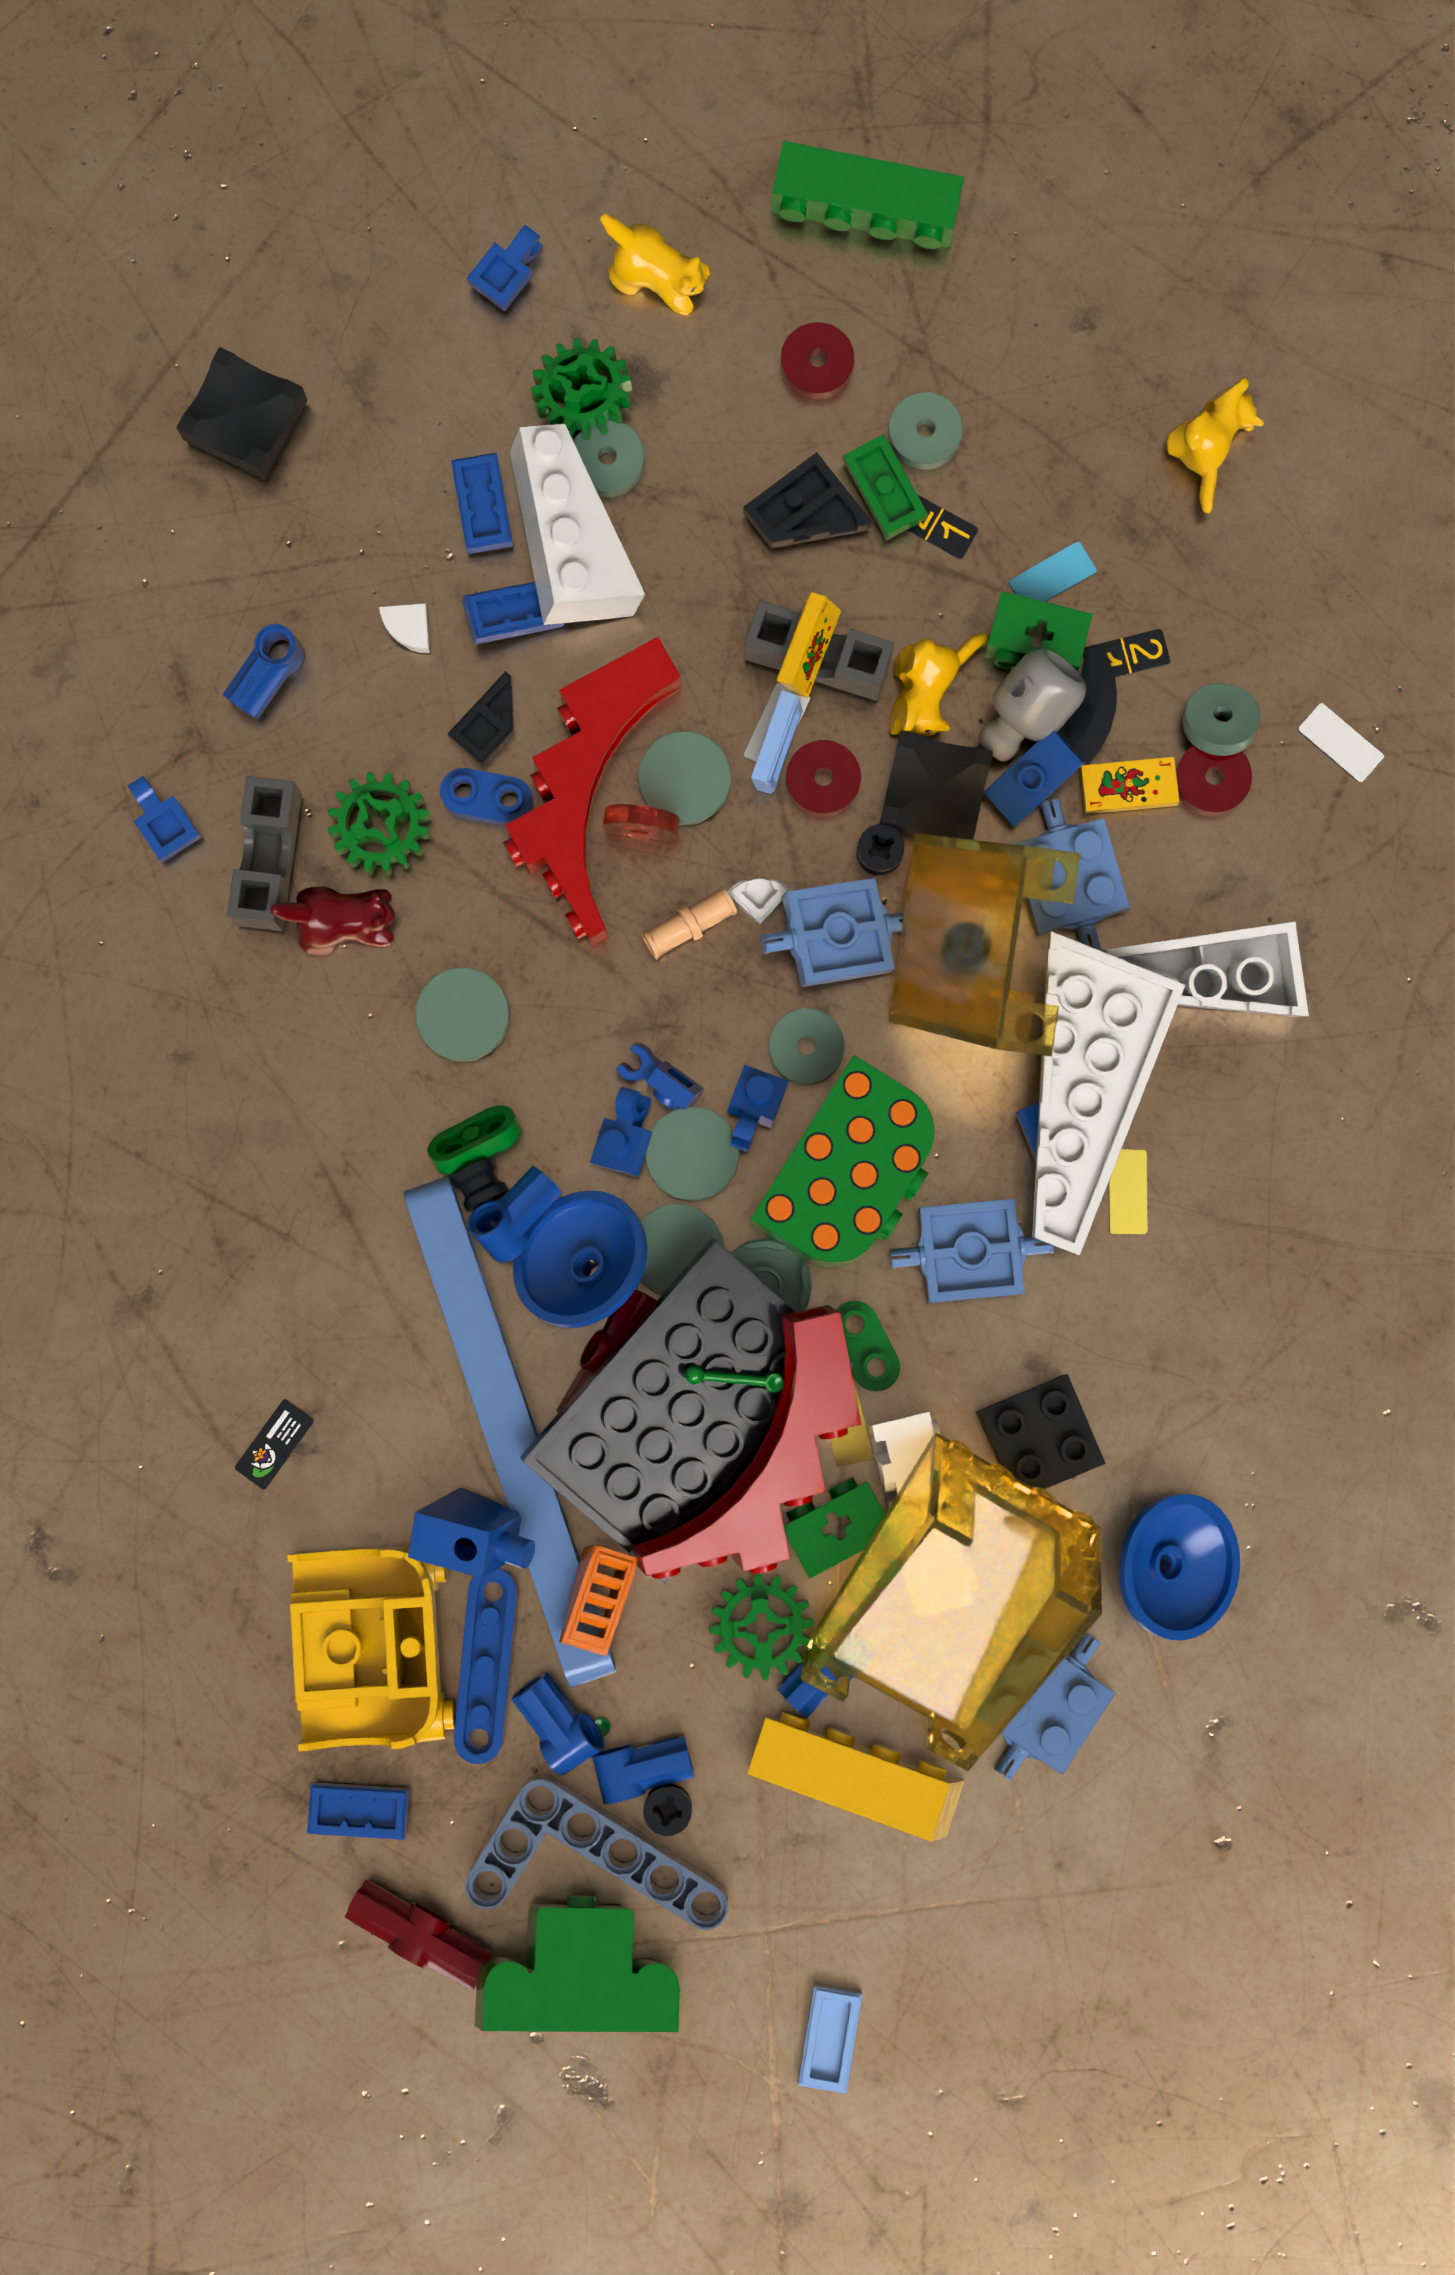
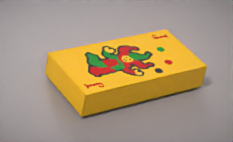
M813 592L807 598L777 677V681L790 692L805 698L809 697L842 611L826 596Z
M1174 757L1083 765L1079 769L1084 815L1177 806L1180 803Z

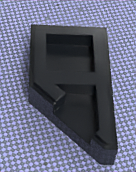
M505 671L448 732V737L482 768L488 764L514 735L511 675Z

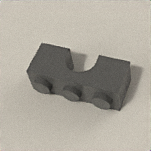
M759 600L745 642L744 659L780 670L802 613ZM850 628L846 635L832 634L815 682L877 701L892 657L895 642Z
M246 776L240 823L244 829L243 857L239 870L233 869L227 917L236 926L283 931L285 920L272 915L270 907L276 903L287 902L302 798V793L294 781Z

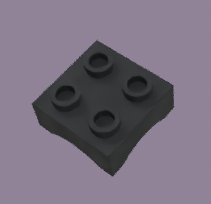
M219 347L212 359L200 391L183 414L176 428L184 441L266 480L307 402V397L302 386L288 379L267 373L241 359L234 353Z
M901 730L880 824H887L895 828L900 834L970 849L975 835L993 751L944 743Z
M1068 1374L1054 1378L976 1411L999 1463L1012 1499L1015 1501L1106 1464Z

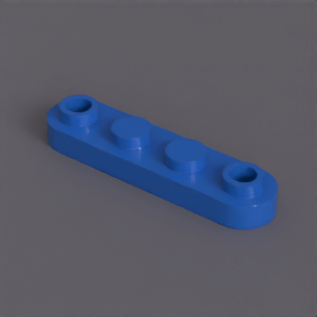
M502 1568L496 1569L485 1577L474 1576L468 1588L454 1746L459 1756L472 1764H483L491 1761L501 1750L504 1741L518 1587L514 1577ZM496 1582L502 1587L503 1594L499 1600L493 1601L487 1598L485 1588L488 1583ZM473 1730H485L489 1738L488 1743L484 1746L475 1745L471 1740Z

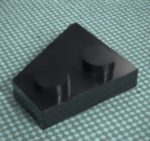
M817 452L743 507L744 515L770 548L866 531L871 527L872 522Z

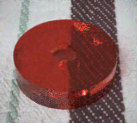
M614 804L605 807L603 829L632 839L671 841L677 839L680 817L672 812L654 807Z

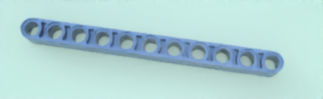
M446 1176L405 1190L403 1193L508 1508L519 1512L521 1516L519 1536L535 1542L534 1556L528 1567L570 1688L616 1673L617 1669L610 1648L607 1656H601L559 1643L580 1564V1557L558 1492L520 1459V1456L538 1437V1433L450 1177ZM585 1603L583 1611L599 1616L596 1606ZM579 1622L576 1630L598 1637L601 1628Z

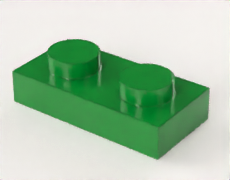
M884 434L843 455L845 466L886 540L928 519L925 507Z

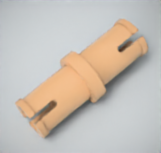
M721 887L715 893L690 907L686 905L680 906L676 909V915L650 930L642 932L641 936L649 952L657 960L661 955L689 939L694 942L703 937V931L731 915L734 916L737 914V909L724 887Z

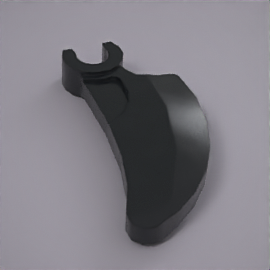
M1098 646L1090 647L1086 652L1081 673L1087 690L1085 698L1078 709L1058 731L1086 762L1084 765H1089L1102 749L1110 733L1117 705L1115 675L1106 653Z

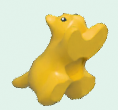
M607 213L600 215V222L605 232L618 243L614 251V262L608 269L609 278L617 290L627 295H636L642 287L649 288L657 293L675 313L684 316L692 313L694 306L689 296L702 292L706 279L711 274L709 266L701 262L698 256L690 258L668 245L657 229L645 223L633 224L628 228L617 218Z
M1243 377L1229 388L1227 386L1206 402L1203 412L1201 411L1194 417L1183 421L1172 429L1167 436L1166 443L1169 455L1180 458L1188 469L1201 475L1199 500L1202 511L1208 514L1213 509L1218 468L1229 452L1234 435L1238 430L1243 429L1250 432L1254 429V425H1264V421L1257 415V409L1253 405L1251 394L1244 393L1249 386V381L1246 377Z
M979 633L969 637L957 650L948 645L936 644L930 638L904 647L898 653L894 664V675L901 679L905 688L895 700L889 720L890 734L899 735L901 730L924 737H930L937 732L942 733V731L950 730V725L941 718L939 703L944 692L955 678L959 667L977 649L988 642L989 636L987 633Z

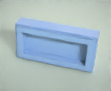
M781 690L751 776L753 784L758 791L771 795L772 792H775L803 712L800 700L796 694Z
M813 1984L798 2086L847 2094L862 1991Z

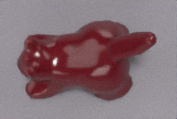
M315 886L301 890L296 897L297 903L282 902L273 904L270 907L272 915L282 920L296 922L297 930L300 934L298 944L305 952L312 955L323 956L334 951L336 944L343 941H355L378 948L390 946L394 941L393 933L386 929L393 922L395 916L394 909L389 904L392 900V895L387 889L341 894L327 886Z

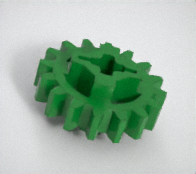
M574 338L573 349L566 350L561 343L556 344L558 355L552 358L549 355L543 354L541 359L545 370L536 369L532 373L536 385L531 387L533 401L537 403L535 406L539 418H547L548 425L565 424L571 438L576 430H582L585 440H589L591 429L598 428L604 435L607 434L606 422L612 420L620 424L623 421L620 408H630L631 406L628 392L632 391L633 387L631 376L627 375L626 361L624 359L617 360L615 348L612 346L600 352L597 339H593L588 348L582 347L579 338ZM600 369L609 376L612 383H608L606 376L599 375ZM552 394L556 395L557 401L565 403L564 409L554 401Z
M367 772V784L360 786L352 778L349 780L353 791L349 795L337 791L335 796L342 806L340 809L330 808L328 814L332 819L338 821V824L332 825L327 829L332 838H342L334 846L339 855L350 851L347 859L350 867L355 868L363 861L364 870L368 875L374 873L376 865H381L386 875H392V863L399 862L402 867L407 869L410 866L406 856L410 852L418 856L423 854L417 841L418 839H430L431 834L429 830L421 826V823L431 820V816L428 810H417L425 800L420 792L409 796L412 788L410 781L405 779L398 786H395L392 773L387 772L383 781L377 782L373 773ZM388 795L394 798L386 802L373 799L372 796ZM358 805L360 809L357 822L352 824L349 830L351 814ZM370 809L375 812L376 816H380L387 825L386 830L390 835L389 839L385 837L382 831L379 832L374 827L373 818L369 813ZM410 817L408 834L403 842H401L399 836L402 825L409 822L408 818ZM373 845L385 848L387 852L372 853L363 849Z
M755 1574L754 1585L747 1586L741 1577L736 1579L738 1592L732 1594L730 1591L723 1589L721 1596L727 1602L724 1608L713 1606L711 1613L721 1618L720 1624L709 1627L711 1634L722 1636V1640L714 1646L715 1652L719 1653L728 1650L730 1656L726 1661V1666L730 1669L738 1662L742 1663L743 1677L745 1678L750 1676L753 1668L760 1669L763 1680H768L770 1668L777 1667L783 1676L788 1674L785 1661L790 1658L797 1663H801L803 1658L797 1651L798 1646H811L812 1640L803 1635V1629L814 1626V1620L802 1618L801 1612L810 1606L808 1601L801 1600L795 1602L793 1597L796 1595L798 1587L793 1584L785 1591L780 1589L781 1577L778 1575L774 1576L770 1585L763 1584L761 1574ZM768 1594L781 1599L789 1607L792 1615H779L769 1606ZM751 1595L752 1606L742 1618L730 1619L736 1605ZM765 1613L769 1622L785 1624L783 1626H775V1629H769L765 1639H758L757 1633L754 1630H748V1628L739 1629V1627H745L756 1622V1614ZM793 1633L788 1646L781 1653L772 1657V1646L779 1637ZM731 1638L746 1639L755 1647V1658L741 1652Z

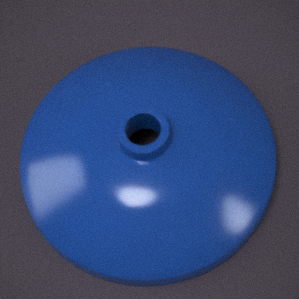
M580 1191L555 1200L526 1231L528 1242L524 1251L514 1259L513 1278L520 1300L540 1320L563 1328L591 1325L605 1319L619 1309L638 1286L645 1269L648 1252L644 1226L636 1212L627 1203L612 1194L601 1191ZM598 1266L597 1270L590 1275L591 1270Z
M1174 1493L1160 1497L1151 1502L1138 1514L1127 1531L1119 1558L1121 1594L1133 1619L1144 1630L1157 1637L1180 1641L1192 1639L1207 1632L1227 1611L1238 1585L1240 1552L1235 1531L1223 1511L1206 1498L1185 1493Z

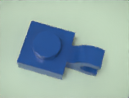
M524 225L506 250L494 242L467 277L468 284L505 312L533 276L531 269L525 264L531 262L543 247L538 241L540 235L527 225Z
M144 776L128 785V788L145 812L144 815L134 820V822L162 863L202 838L174 796L161 802L159 796Z
M638 1042L633 1044L630 1050L641 1058L640 1069H633L625 1062L619 1064L616 1068L618 1073L627 1080L647 1079L646 1083L655 1089L653 1095L661 1103L672 1109H676L678 1106L683 1110L694 1104L704 1089L669 1062L660 1061L653 1055L649 1047Z
M744 1065L727 1113L739 1117L730 1146L748 1152L757 1125L760 1124L772 1128L784 1097L788 1080Z
M620 1088L615 1102L617 1119L615 1121L604 1118L590 1160L591 1164L639 1177L652 1136L651 1131L641 1127L650 1107V1097L640 1095V1092L636 1090Z

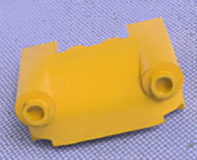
M410 1546L300 1552L287 1555L288 1562H292L294 1592L291 1593L290 1604L295 1702H297V1711H300L302 1734V1741L298 1744V1752L354 1745L390 1746L391 1749H402L419 1742L445 1740L447 1730L455 1729L454 1700H445L444 1692H441L435 1599L438 1583L447 1581V1568L408 1558Z

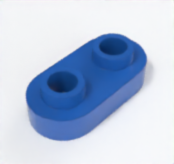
M458 768L449 772L444 777L440 786V796L444 806L451 814L461 818L505 826L534 808V799L529 786L516 777L470 768ZM460 784H468L472 787V791L469 796L460 798L455 795L456 788ZM506 793H514L518 796V801L515 805L506 807L501 804L502 796Z

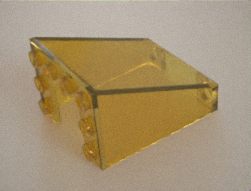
M914 833L889 1022L993 1049L1052 1057L1059 1006L1036 1003V993L1010 990L1022 898L1074 904L1081 853ZM1055 862H1059L1065 868L1066 879L1060 888L1051 891ZM1033 1013L1039 1015L1044 1022V1032L1041 1037L1031 1031Z
M936 1432L805 1645L801 1680L844 1702L849 1694L851 1674L928 1717L927 1749L960 1768L969 1771L1102 1615L1100 1526L1086 1513L1081 1511L1074 1512L1055 1501L1053 1496L1044 1489L1033 1488L1015 1478L1004 1466L991 1464L973 1454L962 1442L949 1440ZM823 1666L834 1674L836 1681L828 1679L820 1672ZM941 1733L951 1736L958 1743L960 1750L951 1747L943 1739Z

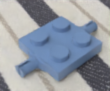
M1051 799L1055 818L1052 815L1049 801H1045L1040 806L1042 807L1048 830L1038 837L1013 844L1038 936L1058 930H1077L1080 943L1090 947L1087 938L1089 937L1092 948L1103 951L1095 925L1108 916L1130 910L1105 818L1081 825H1066L1060 799Z
M876 878L787 891L782 895L787 918L786 931L761 934L760 945L765 944L761 947L764 954L790 949L796 961L801 987L892 972L895 969L890 947L892 933L916 930L918 921L917 919L912 920L916 917V913L913 910L888 915L886 908L880 901Z
M1015 1199L920 1207L921 1235L918 1247L890 1248V1258L909 1256V1258L892 1259V1269L920 1265V1269L926 1278L928 1303L1023 1295L1025 1291L1022 1269L1026 1255L1054 1253V1245L1035 1246L1034 1244L1046 1242L1032 1236H1023V1232L1017 1223Z
M1083 1632L1070 1655L1054 1652L1033 1638L981 1717V1720L1002 1733L1010 1745L997 1767L994 1768V1770L1002 1775L1010 1761L1014 1759L1004 1775L1010 1781L1013 1780L1012 1778L1026 1757L1043 1761L1063 1775L1116 1694L1097 1681L1088 1668L1085 1667L1098 1646L1101 1645L1100 1641L1093 1638L1085 1652L1082 1653L1092 1637L1087 1632Z

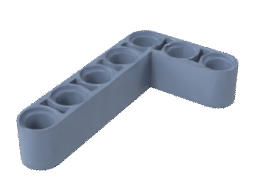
M537 1774L525 1782L474 1864L465 1882L466 1895L469 1901L476 1907L493 1909L499 1906L510 1893L545 1834L548 1833L696 1928L702 1930L714 1929L720 1926L728 1913V1894L725 1887L718 1880L559 1779L548 1774ZM536 1786L546 1787L554 1796V1805L546 1811L534 1809L529 1803L528 1792ZM576 1813L589 1814L595 1821L596 1830L587 1837L575 1835L570 1829L569 1819ZM509 1829L521 1830L528 1839V1847L518 1853L509 1851L502 1842L503 1833ZM619 1839L631 1841L636 1846L637 1856L628 1863L616 1861L610 1852V1846L614 1841ZM662 1865L672 1867L677 1871L679 1876L678 1882L669 1889L657 1887L651 1878L655 1868ZM484 1871L496 1873L502 1882V1889L493 1895L483 1893L476 1884L477 1875ZM702 1892H710L719 1898L721 1904L715 1913L703 1915L694 1909L693 1899Z

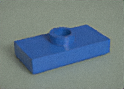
M497 452L451 460L467 553L472 554L512 547L513 541Z
M535 582L464 595L462 599L474 645L560 628L564 625V623L543 625Z
M1053 730L1050 735L1045 739L1039 740L984 791V794L1015 827L1086 762L1059 732Z
M313 1782L310 1787L307 1834L405 1840L410 1788Z

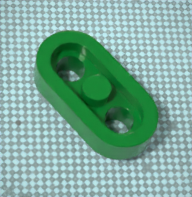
M504 1105L492 1106L440 1132L431 1140L427 1152L437 1171L443 1174H455L475 1162L509 1149L518 1139L521 1133V1125L510 1107Z
M861 1301L843 1303L836 1310L841 1314L849 1360L854 1364L851 1372L855 1381L868 1391L878 1392L888 1389L898 1379L900 1362L875 1311ZM853 1315L859 1316L864 1323L863 1330L857 1334L850 1333L845 1325L847 1318ZM873 1358H879L885 1364V1372L879 1377L872 1376L867 1369L868 1362Z

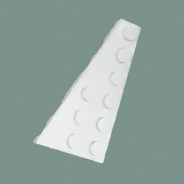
M1048 932L1032 1237L1080 1255L1185 984L1054 932Z

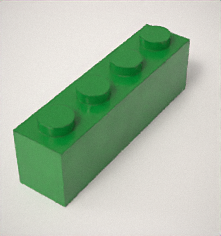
M783 141L772 190L771 212L777 213L783 219L792 222H802L807 219L822 222L828 228L837 231H847L852 228L867 231L873 237L882 240H892L898 237L913 240L918 246L927 249H937L940 246L950 248L964 176Z

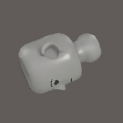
M1047 648L1030 650L1016 666L1011 668V672L995 689L993 703L1000 716L997 720L988 722L982 728L979 735L980 744L984 749L993 751V757L1002 762H1007L1018 755L1021 749V742L1025 737L1032 741H1039L1045 739L1053 730L1058 732L1085 698L1087 690L1084 679L1065 659Z

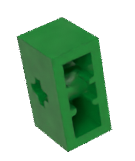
M1001 591L984 657L993 659V664L1000 668L1011 670L1030 650L1047 648L1065 659L1078 672L1093 614ZM1033 633L1042 635L1041 647L1032 645Z
M854 1477L829 1489L828 1491L832 1499L817 1507L811 1501L786 1512L789 1521L783 1524L785 1534L809 1579L895 1534L868 1481L857 1484ZM830 1512H834L837 1517L846 1515L849 1520L843 1526L845 1534L840 1538H837L832 1532L824 1535L821 1529L828 1524L826 1515Z

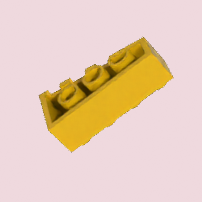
M782 1711L780 1718H765L747 1773L748 1775L931 1842L947 1837L965 1780L947 1775V1769L930 1762L919 1760V1763L915 1764L900 1759V1752L882 1745L873 1744L872 1749L855 1744V1736L841 1730L828 1727L826 1733L808 1728L809 1719L790 1712Z

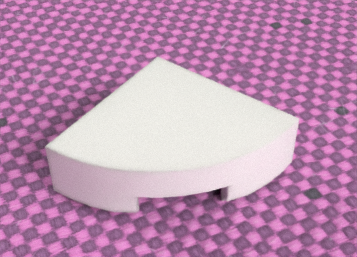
M426 603L379 607L381 619L386 630L398 643L414 652L430 653Z
M758 878L740 881L727 892L733 902L761 926L783 903L782 895L787 891H792V889L778 880Z

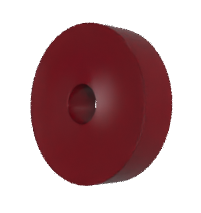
M822 322L802 325L795 329L783 344L780 364L783 379L793 392L803 398L811 400L831 398L840 393L852 377L855 359L854 350L849 338L833 325ZM814 356H821L826 363L816 367L809 360Z
M817 740L802 746L790 759L786 772V788L790 799L801 811L815 817H832L844 812L856 799L861 783L860 766L853 753L845 746L829 740ZM819 772H826L832 777V782L829 785L821 786L816 783L814 777Z
M1193 745L1184 753L1176 767L1180 800L1190 810L1203 816H1221L1233 811L1245 799L1252 783L1251 766L1243 752L1229 756H1217L1206 753ZM1206 772H1217L1221 778L1220 784L1212 785L1208 783L1205 777Z

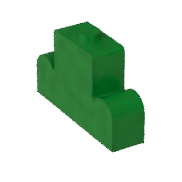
M569 1895L567 1896V1905L534 1904L529 1908L526 1967L505 1957L494 1958L484 1964L478 1974L476 1985L475 2026L481 2031L678 2032L679 1980L671 1968L658 1961L642 1959L632 1964L634 1913L630 1909L618 1905H596V1896Z

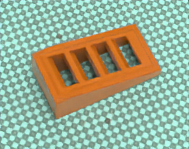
M598 1545L583 1548L559 1643L601 1656H607L634 1577L638 1558ZM598 1565L616 1569L614 1577L596 1572ZM592 1583L611 1589L609 1597L590 1592ZM585 1603L604 1608V1617L583 1611ZM579 1622L601 1628L599 1636L577 1631Z

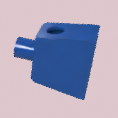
M460 1487L415 1512L408 1558L476 1577H485L506 1563L522 1569L527 1568L534 1556L535 1542L519 1536L521 1524L519 1512Z

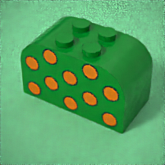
M853 1055L752 1215L750 1226L768 1238L787 1247L808 1263L823 1268L847 1266L861 1258L869 1250L877 1237L886 1241L903 1215L902 1212L895 1209L902 1197L911 1201L928 1175V1172L921 1167L933 1146L935 1131L931 1112L925 1102L912 1090Z

